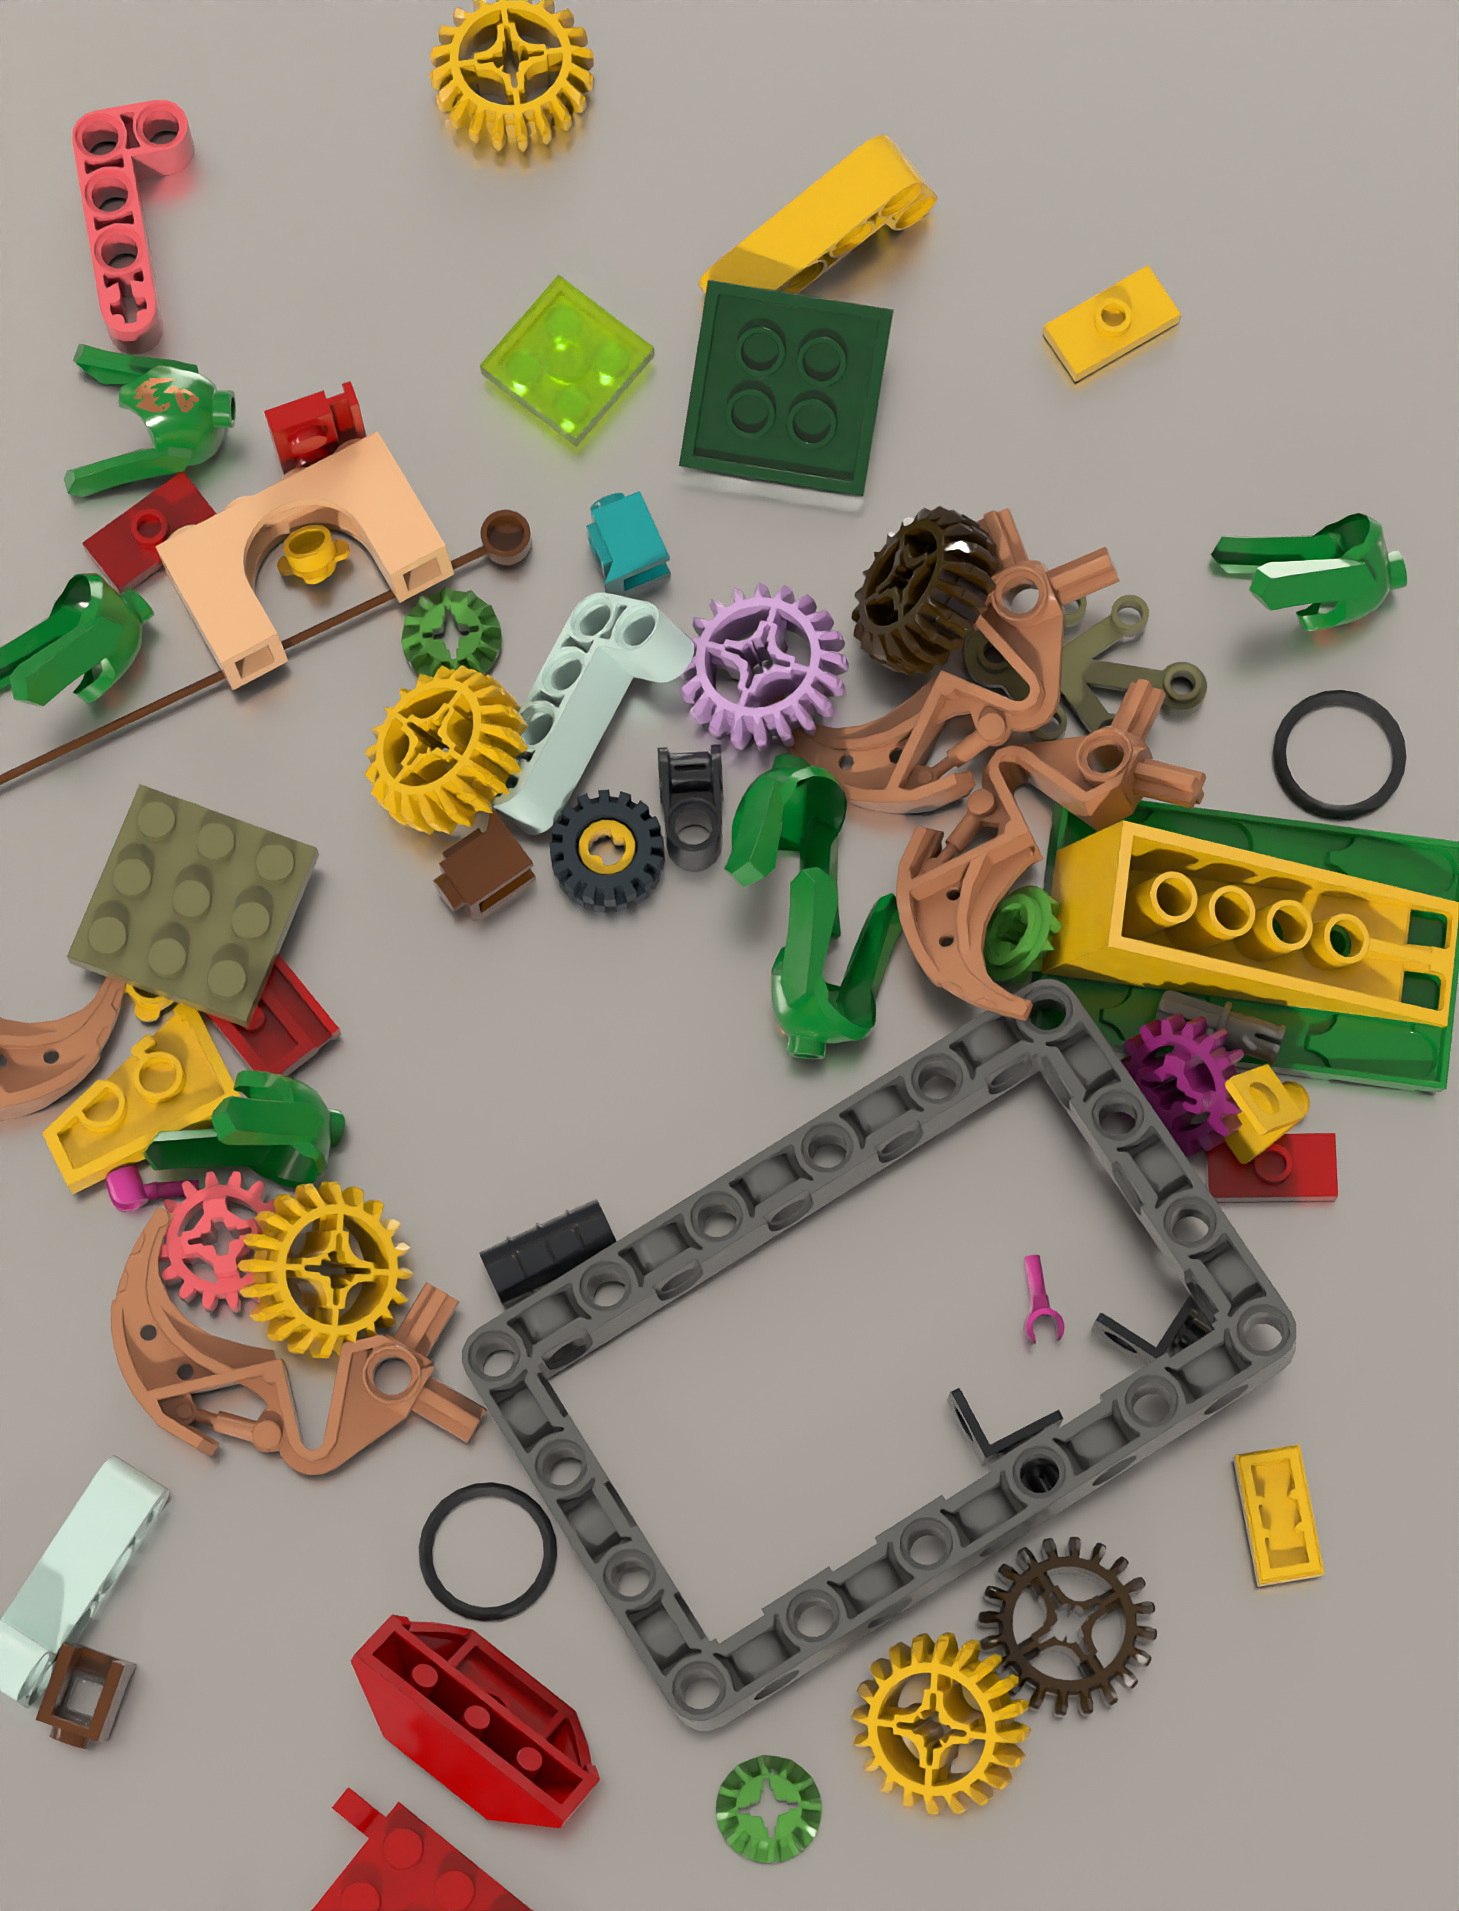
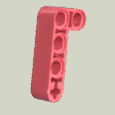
M151 100L95 110L82 116L72 130V144L100 310L112 343L120 351L127 354H143L151 351L159 343L163 335V319L139 180L178 173L190 164L194 156V141L186 115L176 103L168 100ZM164 130L178 133L171 142L166 144L150 142L155 134ZM103 141L117 143L116 147L105 155L90 153L97 143ZM122 197L127 199L125 205L116 211L105 212L99 209L101 204L109 198ZM131 253L137 256L135 261L128 267L113 268L108 266L116 255ZM134 297L138 309L137 321L127 323L128 315L123 298Z

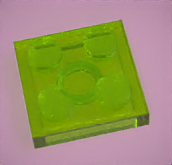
M558 274L480 364L481 374L577 447L654 358L655 352L651 344Z

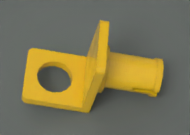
M1268 1064L1232 1076L1225 1082V1087L1242 1110L1241 1113L1235 1114L1242 1123V1126L1232 1134L1224 1136L1225 1142L1240 1163L1246 1164L1253 1161L1307 1115L1310 1099L1306 1089L1294 1081L1281 1083Z

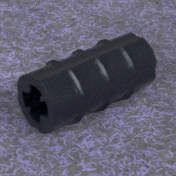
M595 1199L571 1211L566 1209L564 1214L542 1224L536 1223L535 1227L512 1238L507 1236L505 1241L479 1252L502 1305H505L527 1294H534L536 1290L550 1284L617 1241L598 1200Z

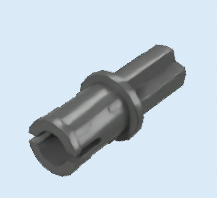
M1172 990L1166 991L1163 994L1156 1013V1019H1159L1161 1022L1163 1019L1176 1013H1182L1186 1023L1199 1016L1205 1017L1207 1022L1206 1033L1208 1035L1223 1028L1228 1032L1227 1039L1223 1045L1224 1048L1230 1050L1242 1049L1244 1054L1267 1061L1271 1065H1275L1287 1026L1282 1024L1277 1025L1232 1010L1233 1003L1226 1002L1225 1007Z

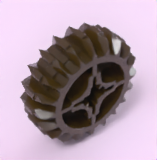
M941 506L933 510L923 508L916 514L915 518L906 517L902 521L900 530L897 533L889 532L884 547L880 552L874 551L875 559L871 567L862 572L865 577L863 586L854 595L859 604L853 610L851 619L857 623L854 627L853 636L861 642V649L870 654L869 657L883 666L895 672L901 671L909 676L915 672L926 675L932 670L934 664L943 666L948 661L952 650L961 651L964 638L970 631H977L975 625L981 613L989 609L985 604L987 596L996 589V583L991 578L998 571L999 562L994 558L997 545L989 539V533L980 528V524L968 516L961 515L955 510H947Z
M1070 1537L1065 1557H1058L1057 1547L1052 1538L1044 1539L1041 1549L1044 1561L1039 1563L1027 1547L1020 1549L1017 1557L1024 1572L1020 1575L1012 1566L1005 1563L998 1568L997 1574L1010 1588L1008 1591H1005L996 1586H987L983 1595L990 1603L1000 1606V1612L983 1611L978 1615L979 1625L998 1628L997 1635L987 1636L980 1641L982 1652H992L999 1649L1003 1652L1004 1657H1002L1001 1665L995 1673L999 1676L1011 1668L1019 1677L1017 1686L1008 1691L1009 1696H1016L1024 1684H1028L1035 1689L1029 1699L1028 1707L1033 1711H1038L1044 1701L1045 1694L1055 1696L1053 1710L1056 1717H1064L1066 1715L1068 1697H1077L1078 1709L1083 1716L1091 1715L1093 1712L1091 1693L1095 1691L1098 1692L1101 1700L1108 1707L1116 1704L1118 1701L1117 1693L1110 1682L1115 1679L1124 1688L1132 1690L1138 1684V1680L1125 1665L1129 1662L1137 1667L1146 1668L1152 1659L1146 1651L1134 1647L1135 1642L1148 1643L1155 1641L1157 1638L1156 1629L1150 1626L1137 1625V1619L1146 1618L1155 1612L1154 1603L1144 1601L1133 1604L1131 1600L1132 1596L1138 1594L1145 1587L1144 1579L1137 1577L1123 1585L1118 1577L1124 1573L1129 1561L1121 1556L1114 1562L1110 1570H1107L1100 1565L1106 1553V1546L1102 1543H1096L1091 1551L1089 1560L1079 1558L1081 1550L1079 1537ZM1061 1574L1080 1576L1097 1584L1105 1593L1085 1601H1074L1068 1598L1058 1585L1054 1586L1049 1576ZM1031 1586L1038 1597L1037 1603L1043 1613V1626L1032 1633L1029 1638L1017 1644L1013 1632L1014 1609L1020 1596ZM1056 1609L1058 1612L1068 1611V1618L1072 1612L1082 1617L1090 1611H1096L1087 1616L1077 1632L1079 1644L1077 1642L1067 1643V1635L1063 1641L1058 1640L1054 1636L1043 1643H1039L1048 1637L1050 1631L1058 1621L1055 1613ZM1117 1609L1121 1623L1120 1644L1113 1661L1104 1668L1096 1655L1098 1651L1091 1638L1092 1628L1096 1623L1103 1620L1106 1615ZM1050 1652H1060L1068 1656L1076 1668L1080 1667L1086 1678L1078 1680L1057 1679L1040 1672L1029 1661Z

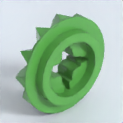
M445 586L438 593L428 597L421 596L412 611L405 615L401 642L409 665L418 675L421 673L434 677L441 665L450 670H456L463 665L468 669H474L485 674L493 666L499 655L502 632L492 605L477 597L472 590L467 592L455 591ZM446 615H452L458 630H469V636L459 638V648H456L457 658L451 659L450 650L446 649L444 640L433 639L434 635L444 631V622H447Z
M1034 885L1023 886L1011 892L994 910L986 927L983 949L989 977L1005 985L1010 981L1023 984L1027 980L1030 971H1041L1043 957L1048 951L1055 950L1051 945L1053 936L1062 927V924L1056 919L1060 904L1049 896V892Z
M761 1755L738 1764L721 1784L716 1800V1818L722 1836L737 1853L756 1862L777 1863L798 1855L811 1843L821 1821L822 1801L812 1776L788 1758ZM763 1780H769L770 1790H774L776 1800L787 1801V1804L798 1803V1808L788 1809V1813L778 1815L777 1826L774 1827L775 1838L768 1837V1828L764 1827L762 1817L751 1816L750 1813L739 1814V1809L749 1808L750 1804L760 1802L761 1791L764 1790Z

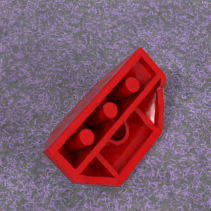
M392 1614L362 1645L350 1661L383 1737L487 1820L561 1828L601 1780L596 1766L592 1765L588 1743L576 1711L473 1629L437 1622L409 1621L408 1617Z

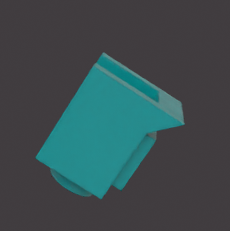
M640 491L626 497L623 493L610 494L591 505L592 524L586 526L587 540L604 578H606L604 583L605 593L624 596L671 576V572L666 564L667 561H670V556Z

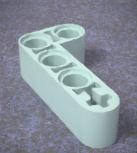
M600 592L591 594L579 602L572 611L519 710V714H521L522 719L528 725L521 735L528 749L515 757L522 772L509 776L505 783L509 794L498 793L491 801L492 807L527 835H538L553 826L554 822L560 817L561 811L565 808L633 677L658 683L676 679L687 669L694 655V643L691 638L655 605L646 601Z
M115 1455L111 1456L102 1465L0 1619V1692L25 1708L32 1706L48 1686L62 1643H76L162 1511L170 1493L169 1489Z

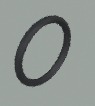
M1346 690L1323 691L1311 695L1293 706L1280 723L1275 734L1273 747L1275 770L1282 786L1289 795L1305 809L1321 816L1333 818L1357 817L1371 812L1385 803L1401 782L1407 758L1404 737L1398 723L1389 711L1370 697ZM1330 703L1352 704L1367 710L1382 723L1392 742L1394 757L1389 777L1377 793L1355 804L1334 805L1311 797L1299 787L1287 765V741L1293 726L1304 714L1313 708Z
M494 1482L474 1483L457 1489L442 1499L430 1513L422 1529L418 1547L420 1569L424 1581L434 1597L450 1611L465 1618L480 1621L502 1620L519 1614L532 1605L546 1590L554 1573L557 1559L556 1536L551 1521L542 1507L527 1493L510 1485ZM481 1496L506 1498L519 1504L532 1516L538 1525L543 1539L544 1555L541 1569L535 1582L524 1594L514 1601L495 1607L469 1605L454 1597L445 1589L437 1577L433 1565L432 1546L434 1536L443 1518L460 1503Z

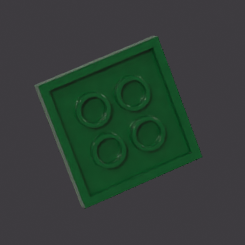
M708 280L679 466L864 496L894 309Z

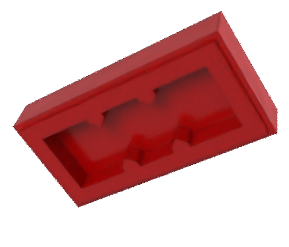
M179 472L82 542V545L98 568L121 595L127 588L133 589L164 566L155 546L168 540L170 535L179 528L186 525H197L215 516L217 513L184 472Z
M1336 1133L1284 1134L1253 1161L1246 1164L1238 1161L1226 1142L1209 1151L1205 1150L1206 1187L1216 1202L1336 1201L1338 1198Z

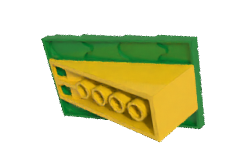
M1144 800L1138 802L1132 815L1098 832L1054 801L1051 821L1053 823L1050 829L1044 877L1045 887L1043 890L1049 892V896L1060 904L1056 919L1062 924V927L1053 936L1051 942L1055 950L1048 951L1045 954L1041 971L1032 972L1031 983L1041 979H1054L1066 984L1075 993L1114 1052H1127L1123 1047L1124 1042L1141 1034L1140 1027L1156 1020L1157 1009L1163 994L1166 991L1172 990L1225 1007L1226 1002L1233 1003L1232 1010L1277 1025L1287 1026L1275 1065L1244 1054L1241 1060L1234 1064L1236 1067L1254 1069L1268 1064L1275 1073L1321 1080L1335 1079L1407 1091L1421 1090L1434 1093L1447 1089L1459 974V841L1198 807L1191 809L1175 804ZM1045 1008L1033 1015L1030 1022L1039 1029L1052 1030L1063 1023L1065 1016L1056 1009ZM1174 1045L1161 1047L1155 1056L1164 1057L1173 1051ZM1225 1048L1227 1052L1233 1051V1050H1230V1049Z

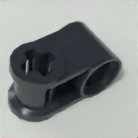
M721 744L711 745L708 751L670 753L667 747L657 748L660 804H664L665 838L668 855L677 866L685 870L699 871L707 869L717 861L723 844L721 801H724ZM692 824L701 825L711 833L708 839L695 845L683 842L677 835L685 826Z

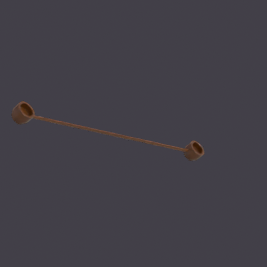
M504 509L493 512L484 520L481 527L482 546L452 560L451 564L453 570L484 555H487L495 563L502 565H511L521 561L528 554L532 543L530 526L527 520L520 513L513 510ZM392 590L384 592L281 641L282 646L286 650L394 599L396 596ZM222 670L13 768L0 775V785L217 683L226 677Z

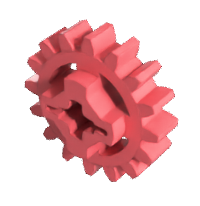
M210 1171L206 1172V1188L197 1191L194 1185L186 1180L182 1183L186 1199L181 1204L167 1198L162 1203L165 1209L175 1216L164 1236L166 1244L162 1245L159 1262H171V1265L163 1271L161 1277L167 1286L180 1281L184 1282L178 1296L186 1304L195 1299L198 1294H201L203 1308L206 1312L213 1313L219 1299H226L233 1313H238L241 1309V1296H243L239 1291L246 1284L254 1283L253 1272L243 1277V1272L237 1266L241 1260L250 1259L255 1254V1250L248 1248L242 1239L247 1234L263 1235L264 1232L254 1218L242 1220L234 1215L230 1209L229 1202L244 1205L257 1215L260 1211H271L273 1213H276L273 1200L265 1204L263 1203L268 1189L260 1180L247 1191L244 1189V1180L240 1172L233 1171L228 1184L220 1185L214 1172ZM203 1208L204 1215L195 1228L191 1231L183 1232L192 1216ZM228 1229L233 1239L236 1240L229 1242V1253L218 1255L212 1244L218 1241V1231ZM289 1249L287 1258H292L294 1255L291 1249ZM191 1263L192 1266L205 1264L214 1270L218 1283L209 1282L197 1277L185 1264ZM253 1297L256 1302L260 1303L258 1297Z

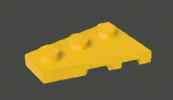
M179 1003L173 1009L175 1013L173 1017L152 1036L146 1034L130 1049L132 1055L106 1080L98 1079L42 1132L72 1195L105 1179L112 1171L129 1167L145 1159L142 1152L158 1132L203 1130L213 1125L211 1120L213 1110L224 1098L230 1096L241 1097L238 1091L233 1090L234 1082L197 1009Z

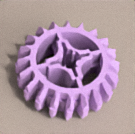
M759 582L754 591V598L746 599L743 591L734 587L732 591L734 603L724 608L721 602L711 599L709 606L715 616L711 621L693 617L692 626L700 638H691L694 643V655L687 669L680 675L682 680L688 681L682 686L681 694L686 703L694 704L691 713L697 723L705 724L710 722L708 729L711 735L719 741L731 733V741L734 747L743 750L752 736H754L759 750L767 753L771 746L772 737L779 735L783 744L786 747L792 748L794 736L791 731L801 726L805 733L814 736L817 728L811 717L816 713L823 717L832 718L834 708L826 697L844 696V683L837 676L848 672L849 669L846 656L838 653L844 648L845 641L840 631L831 630L834 625L831 614L825 610L816 612L817 605L815 600L808 594L795 601L792 588L784 584L774 598H771L767 585ZM756 630L748 639L736 641L741 636ZM787 630L799 635L809 643L811 648L809 666L798 664L796 657L786 654L788 649L785 641ZM772 659L773 666L767 670L762 665V662L766 660L771 661ZM759 664L763 668L764 673L754 675L752 670ZM717 668L727 670L731 678L739 680L737 688L741 697L738 705L726 700L717 692ZM791 694L782 701L769 705L778 695Z

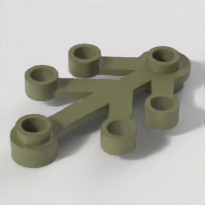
M1124 595L1114 602L1111 614L1063 647L1061 694L1090 733L1102 727L1111 726L1116 714L1108 713L1089 686L1127 692L1131 682L1137 683L1138 679L1150 681L1152 687L1162 689L1166 693L1161 709L1174 717L1190 716L1198 711L1203 704L1207 692V681L1203 672L1191 663L1175 662L1168 665L1164 670H1157L1093 659L1123 637H1134L1143 632L1147 625L1149 609L1146 602L1136 595ZM1086 596L1075 600L1079 606L1075 613L1065 614L1064 627L1075 626L1083 619L1087 606ZM1124 608H1133L1139 612L1141 620L1136 624H1125L1119 619L1118 612ZM977 630L968 639L964 649V665L970 677L985 687H1002L1013 701H1022L1027 698L1030 692L1029 684L1006 659L1001 663H991L985 658L984 651L993 646V644L980 630ZM1176 677H1186L1192 682L1194 689L1190 693L1179 694L1172 689L1170 682ZM1058 706L1057 711L1053 715L1059 723V729L1053 733H1044L1039 729L1029 731L1031 738L1035 742L1057 740L1064 737L1067 727V716L1061 707Z

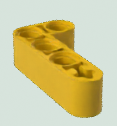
M888 135L875 136L859 146L714 263L698 282L699 288L706 295L708 280L799 294L883 225L887 224L893 230L899 231L920 220L935 205L938 199L937 195L904 151Z

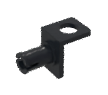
M1189 1295L1156 1347L1101 1312L1092 1327L1094 1332L1146 1365L1166 1352L1169 1355H1172L1174 1350L1179 1353L1212 1332V1328L1195 1318L1198 1312L1194 1310L1196 1303L1191 1295Z
M957 1388L951 1391L947 1399L982 1466L998 1457L1001 1458L1054 1423L1057 1427L1060 1426L1064 1419L1060 1410H1057L989 1444L961 1389ZM1035 1465L1025 1472L1022 1484L1034 1493H1044L1046 1490L1040 1479H1042L1049 1491L1057 1484L1059 1474L1050 1466Z

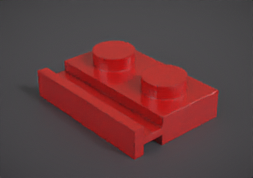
M351 381L342 384L344 393L326 398L323 390L264 411L274 449L284 475L295 468L309 467L334 454L339 446L349 440L367 437L359 402Z
M279 954L248 1028L205 1013L250 1070L270 1072L283 1076L291 1074L317 1054L319 1048L331 1039L335 1040L341 1035L339 1027Z

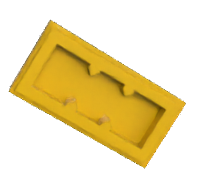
M1149 265L1046 323L1043 326V335L1073 380L1077 382L1179 323L1181 313Z
M1300 1444L1236 1454L1233 1460L1257 1586L1323 1576L1325 1572Z

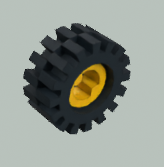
M609 789L598 790L599 797L589 799L587 793L577 797L578 805L574 808L567 805L561 811V821L559 823L554 822L551 830L552 842L549 843L554 876H557L559 880V887L566 895L571 893L576 904L584 908L586 903L594 905L595 912L606 913V906H616V910L619 912L627 910V903L635 900L637 904L641 903L647 898L646 891L649 888L653 890L656 888L660 881L659 873L661 870H664V838L661 834V825L657 817H652L649 814V807L640 800L636 804L631 801V794L620 791L619 797L610 796ZM609 836L612 838L614 845H624L626 851L623 858L615 864L603 865L601 856H590L589 849L592 847V843L596 842L600 837Z

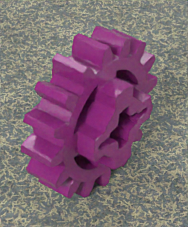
M1176 1013L1163 1019L1162 1022L1156 1019L1140 1027L1141 1034L1124 1042L1123 1047L1130 1056L1120 1061L1177 1145H1179L1181 1151L1185 1156H1191L1203 1148L1209 1151L1225 1142L1224 1136L1232 1134L1242 1126L1239 1118L1235 1115L1241 1113L1242 1110L1226 1089L1225 1082L1232 1076L1243 1073L1237 1072L1234 1064L1241 1060L1244 1053L1242 1049L1231 1052L1226 1051L1223 1045L1227 1039L1228 1032L1224 1028L1208 1035L1206 1033L1207 1022L1205 1017L1199 1016L1186 1023L1182 1013ZM1174 1045L1172 1052L1166 1054L1161 1059L1155 1058L1156 1053L1161 1047ZM1207 1111L1211 1113L1205 1122L1191 1124L1192 1118L1202 1112ZM1125 1112L1121 1114L1124 1120L1133 1119L1131 1115Z

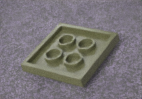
M139 784L67 958L70 964L248 1028L319 857L318 849Z

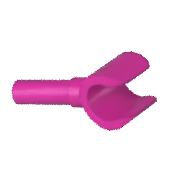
M129 1166L112 1171L106 1177V1187L112 1204L118 1210L124 1212L137 1209L145 1205L149 1200L185 1196L182 1188V1183L185 1181H156L143 1185L137 1166ZM187 1180L194 1185L197 1191L200 1190L199 1180Z
M1040 1255L1026 1256L1024 1261L1030 1291L1031 1312L1024 1321L1023 1331L1026 1338L1031 1343L1036 1344L1033 1322L1038 1316L1047 1315L1055 1323L1056 1340L1059 1341L1064 1334L1065 1324L1062 1316L1050 1308L1049 1297L1046 1295Z

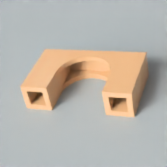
M378 431L363 439L356 438L343 443L336 449L334 454L309 467H299L289 471L278 483L253 496H242L233 500L222 512L197 525L192 524L179 528L170 535L168 540L155 546L167 575L232 690L288 662L278 633L255 595V579L258 569L269 551L297 529L308 525H321L327 529L344 532L357 539L372 555L399 603L454 575L445 543Z

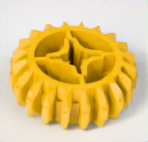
M473 0L474 12L472 14L456 7L455 12H453V21L456 27L441 25L438 37L442 45L434 46L430 53L431 64L436 67L430 72L431 87L439 91L436 95L437 106L442 112L451 111L449 115L450 123L457 131L469 126V136L475 145L487 134H491L493 147L498 152L504 147L506 138H516V145L523 152L528 148V136L536 134L540 141L548 145L549 141L552 140L551 125L568 132L572 126L569 112L583 114L586 108V97L582 93L591 92L594 86L593 74L589 72L594 67L593 51L589 48H584L588 44L587 33L583 27H573L574 15L570 12L569 8L554 14V0H541L537 5L532 4V0H496L495 3L487 4L486 0ZM518 35L535 38L544 44H529ZM497 37L491 48L474 53L482 44ZM507 52H512L514 66H518L519 72H516L517 87L515 88L511 85L510 73H506L505 67H508ZM474 53V59H469ZM556 79L554 84L543 95L527 102L529 95L535 89L550 86V80ZM473 90H478L480 95H496L506 105L490 102L477 95Z
M441 665L434 677L420 673L415 689L409 690L400 687L401 700L394 707L383 706L387 718L383 725L371 728L377 743L370 746L364 752L371 763L364 775L373 786L371 794L376 797L377 802L387 809L389 815L402 825L408 824L415 830L429 835L435 830L451 835L457 824L472 828L476 812L492 813L491 801L498 793L509 794L505 784L509 776L522 772L515 757L528 749L521 736L528 727L521 714H519L521 707L516 703L515 698L503 689L502 684L490 675L485 676L481 672L468 669L463 665L456 670H450ZM447 748L449 749V751L444 752L443 749Z
M331 1181L322 1182L318 1190L313 1184L298 1185L295 1189V1198L290 1194H279L273 1199L276 1213L260 1211L258 1215L254 1216L264 1233L263 1235L247 1234L242 1239L248 1248L255 1250L254 1259L241 1260L237 1266L243 1272H253L254 1283L246 1284L239 1292L245 1298H259L260 1303L254 1307L249 1317L253 1318L255 1322L271 1320L266 1333L270 1340L282 1341L287 1338V1349L292 1353L304 1354L307 1349H310V1353L314 1358H329L333 1349L340 1356L342 1343L351 1341L356 1343V1340L377 1336L375 1326L390 1328L396 1324L393 1315L387 1307L388 1305L402 1306L408 1301L401 1291L396 1290V1284L398 1280L410 1279L413 1273L405 1267L398 1268L397 1257L404 1256L411 1247L407 1243L392 1242L391 1237L397 1232L401 1223L397 1222L396 1219L380 1221L385 1206L384 1203L378 1199L368 1200L364 1203V1190L355 1186L347 1187L342 1192L338 1182ZM313 1221L312 1231L306 1232L303 1249L296 1256L287 1258L291 1244L297 1234ZM343 1226L352 1233L359 1244L363 1260L357 1258L351 1251L349 1232L343 1231ZM322 1262L330 1264L331 1268H344L346 1274H330V1277L320 1275V1272L306 1271L304 1267L320 1265ZM287 1279L292 1280L298 1285L302 1293V1307L308 1309V1315L295 1303L289 1291ZM358 1282H363L354 1304L346 1313L338 1318L339 1309L345 1308L347 1293L351 1287Z
M945 1632L938 1637L936 1643L933 1642L929 1634H919L912 1639L911 1648L903 1642L890 1647V1660L879 1658L870 1665L869 1670L875 1680H865L858 1686L856 1692L869 1704L860 1705L853 1709L851 1718L858 1723L867 1725L868 1730L855 1736L853 1745L862 1748L871 1746L874 1755L864 1762L863 1770L871 1772L882 1767L887 1776L882 1780L880 1791L889 1793L901 1785L904 1787L902 1794L903 1806L912 1807L922 1797H924L928 1814H938L944 1809L946 1803H948L953 1813H963L970 1808L971 1799L982 1806L993 1799V1787L1002 1790L1013 1781V1776L1008 1767L1016 1768L1025 1760L1026 1754L1014 1743L1023 1742L1029 1738L1032 1729L1023 1723L1014 1721V1717L1027 1711L1029 1702L1023 1699L1011 1700L1008 1691L1019 1683L1018 1676L1012 1674L1001 1680L995 1673L1001 1665L1002 1655L994 1653L982 1662L978 1660L980 1653L979 1640L970 1639L958 1650L954 1633ZM919 1673H931V1686L924 1689L922 1703H913L906 1708L898 1707L900 1694L910 1677ZM962 1685L974 1696L982 1711L974 1709L967 1703L963 1696ZM939 1712L940 1723L934 1722L929 1717ZM942 1724L950 1725V1729L953 1730L943 1735L944 1729ZM902 1736L909 1738L916 1745L920 1760L911 1753ZM975 1739L986 1740L981 1758L973 1770L963 1773H951V1761L958 1757L960 1744H969Z

